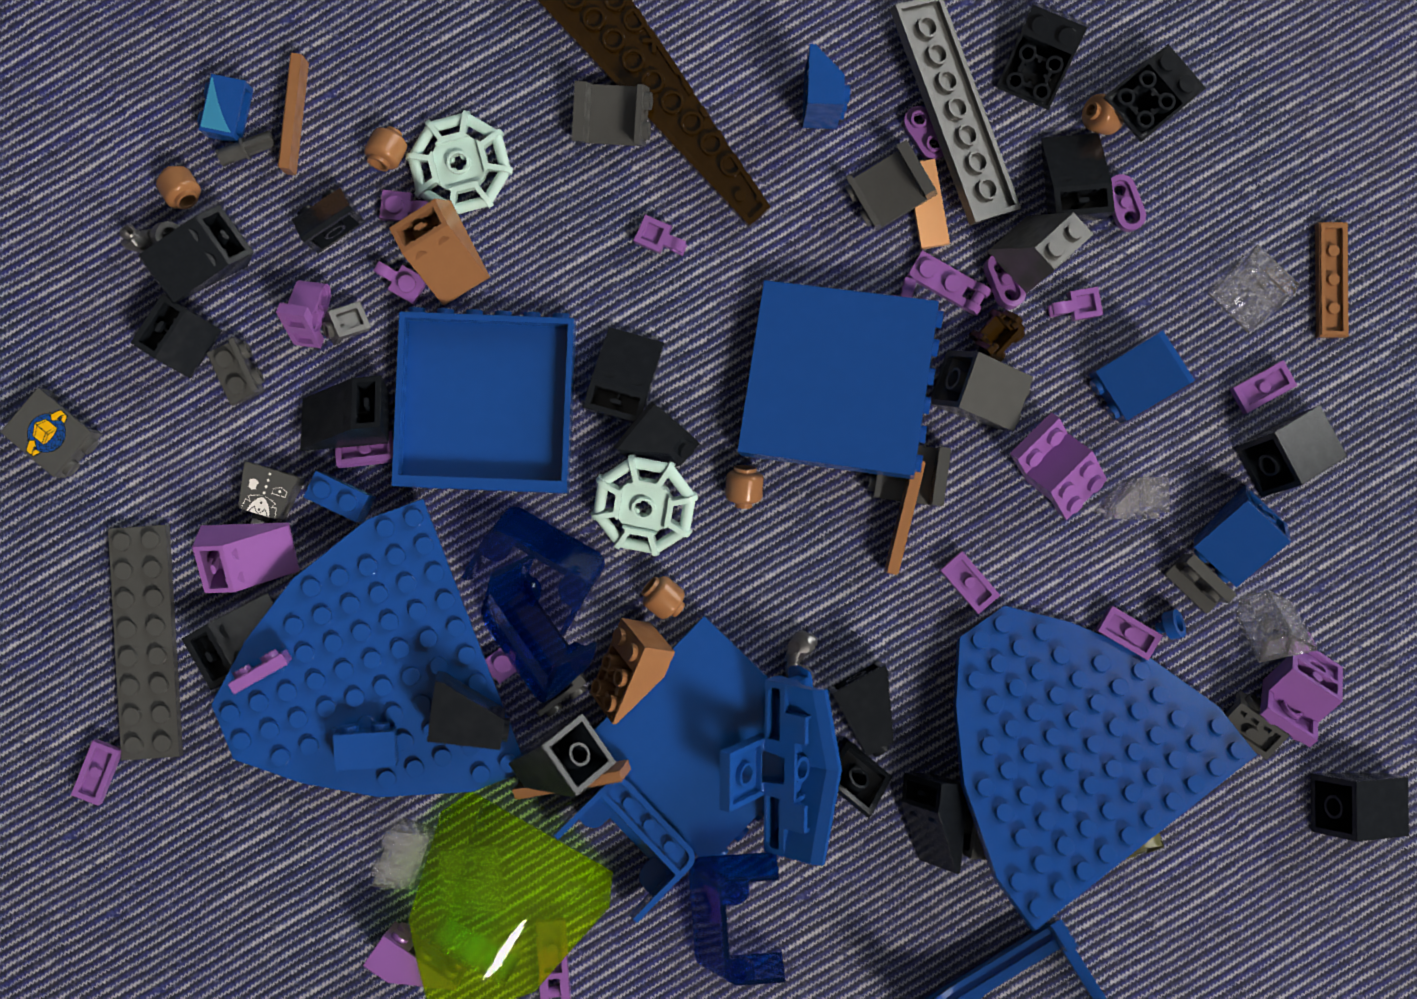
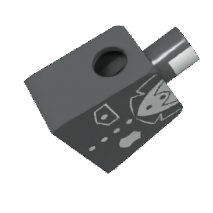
M245 461L239 508L253 512L250 524L269 523L270 518L285 520L306 478Z

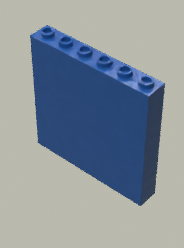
M764 280L737 452L741 456L914 479L915 472L921 473L923 455L918 454L919 443L925 444L927 426L922 425L923 414L929 415L931 397L926 396L927 385L933 386L936 368H930L931 357L938 356L940 339H934L935 329L942 328L944 311L938 310L939 301Z
M408 307V312L399 311L391 486L569 494L576 345L575 319L570 318V314L552 313V317H541L539 312H523V316H512V312L502 310L495 311L494 315H483L482 310L467 309L466 314H454V310L448 308H438L437 313H426V309L420 307Z
M703 615L672 647L675 653L664 678L617 724H612L606 716L595 727L594 731L615 761L629 760L631 770L624 779L642 795L693 849L694 853L709 866L713 861L719 863L729 852L727 846L734 839L739 842L749 831L747 826L754 818L759 821L764 816V795L731 812L720 810V751L757 734L765 733V680L769 677ZM763 750L762 780L784 782V758Z

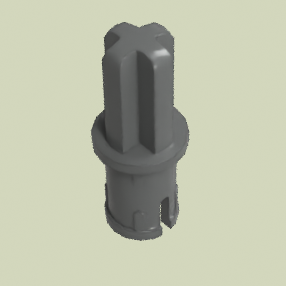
M270 131L262 132L247 139L240 137L238 142L216 149V155L221 165L225 167L245 158L250 160L252 155L273 148L275 140Z

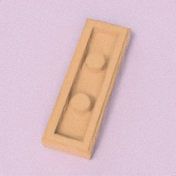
M935 159L920 161L937 191L936 196L913 209L920 250L950 244Z

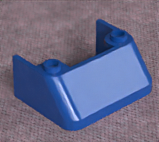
M623 779L622 782L606 784L599 788L552 835L559 840L578 820L589 828H597L610 818L649 859L639 872L640 884L649 894L628 914L638 923L693 866L695 855L693 849L627 780Z

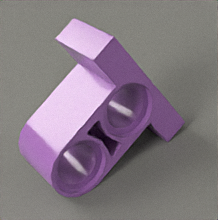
M298 280L288 304L279 303L276 314L294 345L321 349L324 337L320 329L331 300V289L328 284Z

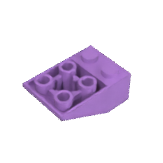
M289 522L201 525L192 546L204 593L237 592L299 571Z
M396 921L383 935L363 965L387 983L456 990L467 971L463 967L462 961L457 957L445 955L439 951V946L429 939L423 940L415 934V930L410 925L403 922L399 924Z

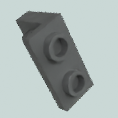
M233 336L228 338L229 343L207 352V355L230 405L235 406L265 392L262 385L265 380L259 368L254 367L250 357L253 354L247 342Z
M1182 554L1165 572V576L1203 613H1209L1219 602L1230 603L1237 595L1195 554Z
M1239 690L1235 694L1236 702L1225 715L1251 748L1265 759H1268L1289 737V734L1276 725L1268 723L1260 715L1261 701L1253 694L1247 695Z

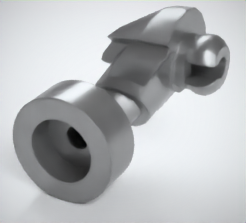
M160 222L154 225L152 229L139 231L133 225L127 224L120 230V236L124 238L121 245L128 250L142 253L179 226L173 222Z
M802 630L796 633L787 645L788 651L784 658V661H787L785 677H788V667L799 665L808 669L812 679L814 678L809 666L800 664V661L805 656L810 655L815 650V646H817V639L813 634Z

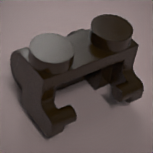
M992 309L988 313L991 319L979 332L972 330L969 336L975 342L976 349L980 353L1001 362L1005 358V350L1012 343H1016L1024 337L1025 327L1022 325L1023 320L1019 315L1008 310L1002 313Z

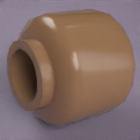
M1095 94L1089 98L1083 107L1082 122L1090 131L1102 135H1111L1117 132L1124 122L1115 113L1113 107L1103 99L1106 94Z
M391 126L386 128L379 127L373 130L365 145L364 153L372 167L386 172L399 166L407 150V143L398 129Z
M184 166L166 167L156 180V188L168 206L175 209L191 208L197 203L201 194L200 185L191 171Z
M752 465L734 466V469L726 475V498L735 503L736 508H752V504L760 502L763 497V475L757 471V467Z
M667 576L653 577L641 592V595H643V605L660 619H666L671 615L673 617L678 616L685 606L683 602L684 590Z

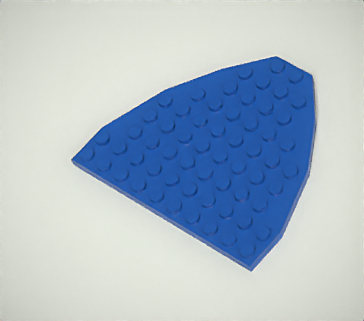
M424 498L367 519L295 576L245 640L211 704L234 760L303 784L374 797L474 792L515 776V772L508 763L522 753L511 723L508 742L501 741L500 750L427 742L435 680L439 671L446 672L500 706L504 707ZM274 649L278 653L287 649L292 657V660L287 665L233 694L228 683L235 678L233 675L235 671L247 664L251 668L262 663L260 657ZM375 722H389V726L397 725L399 761L396 767L335 771L333 734L337 729H341V725L359 724V728L371 727V724Z
M1003 606L957 639L953 712L961 787L992 876L1031 931L1037 930L1257 755L1221 708L1153 659L1146 660L1112 639L1072 622Z

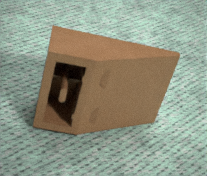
M433 199L389 228L404 257L442 305L448 304L490 278L451 200Z
M621 618L618 627L613 632L608 651L602 658V665L597 677L592 682L590 693L612 724H617L664 678L675 651L650 622Z

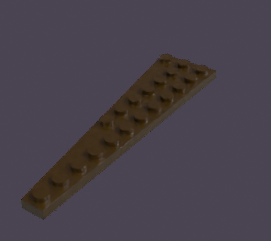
M536 0L614 85L637 86V84H643L649 87V92L653 94L652 110H648V121L748 228L770 210L771 206L749 173L746 172L743 164L737 155L734 154L725 137L718 130L709 113L702 106L693 89L632 0Z

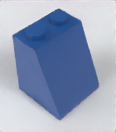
M1163 330L1147 337L1089 374L1091 378L1090 385L1093 391L1098 396L1102 395L1107 403L1105 406L1106 411L1113 420L1117 419L1119 423L1133 418L1195 381Z
M1245 485L1194 538V553L1202 562L1207 563L1209 561L1216 568L1215 573L1223 582L1228 583L1230 581L1237 588L1291 542L1288 524Z

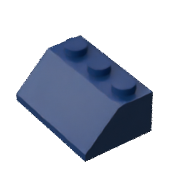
M809 44L804 69L802 128L837 129L839 120H844V113L847 111V103L850 100V85H845V74L816 44Z

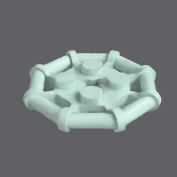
M463 110L460 114L433 121L428 119L424 122L426 124L411 151L406 153L405 158L409 162L416 190L414 192L415 196L428 202L433 199L446 200L431 191L435 186L439 185L446 191L451 192L450 200L458 214L489 207V209L493 207V202L508 176L513 174L502 130L493 128L466 110ZM460 126V130L457 133L445 136L439 133V131ZM468 127L483 134L486 138L482 141L473 139L467 134ZM434 135L437 142L433 152L431 151L429 155L423 154ZM492 144L498 164H491L488 161L485 149ZM457 156L467 161L462 170L451 167V164L455 163V157ZM422 162L429 163L432 178L425 182ZM488 172H496V176L487 191L484 192L480 186L486 180ZM476 190L480 197L457 203L458 194Z
M635 454L628 455V459L605 474H599L596 478L597 489L591 517L602 527L614 543L613 547L616 549L624 548L659 556L661 551L683 537H689L692 533L691 522L695 501L698 500L697 492L692 491L672 461H669V463L636 457ZM638 469L661 473V476L658 480L641 477ZM629 471L631 472L632 479L627 480L622 486L614 483L621 476ZM667 478H669L681 495L672 496L669 487L664 485ZM608 491L616 495L614 508H605ZM646 501L648 505H651L652 509H647L646 513L640 512L641 508L636 506V503ZM683 505L680 522L672 519L674 506ZM615 517L617 521L619 519L623 524L622 528L624 531L620 533L609 518ZM668 527L673 530L662 538L656 539L655 535L662 528ZM629 534L644 536L648 538V541L628 538Z

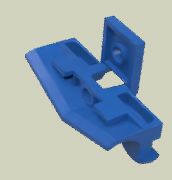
M793 665L788 667V677L776 675L766 679L765 733L757 734L720 751V810L731 812L764 795V852L810 865L823 866L826 862L842 767L828 689L813 688L812 675L808 669L799 665ZM763 750L784 758V782L762 780Z

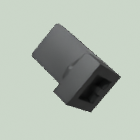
M569 653L556 661L559 664L557 671L566 683L571 681L573 685L538 710L536 713L539 717L545 713L548 717L552 716L563 708L560 702L570 696L574 700L586 691L583 685L589 680Z

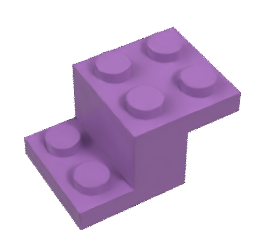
M1052 412L1010 453L1027 483L1050 499L1058 514L1066 520L1072 514L1077 513L1082 508L1083 503L1093 493L1098 492L1107 481L1093 451L1068 434L1060 418Z
M1294 635L1287 642L1286 659L1263 679L1260 715L1268 723L1276 725L1287 732L1292 739L1300 741L1310 748L1318 741V723L1343 701V667Z

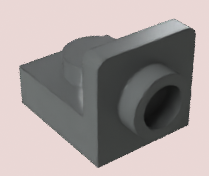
M359 301L327 311L322 322V329L326 338L331 339L335 346L340 344L342 339L368 332L371 329V325Z

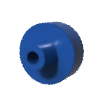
M1177 609L1163 612L1162 622L1155 624L1156 631L1160 634L1166 633L1171 640L1183 638L1186 635L1183 616Z

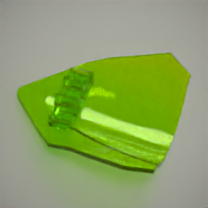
M473 791L466 793L441 811L409 916L414 950L426 999H516L535 992L610 908L613 871Z

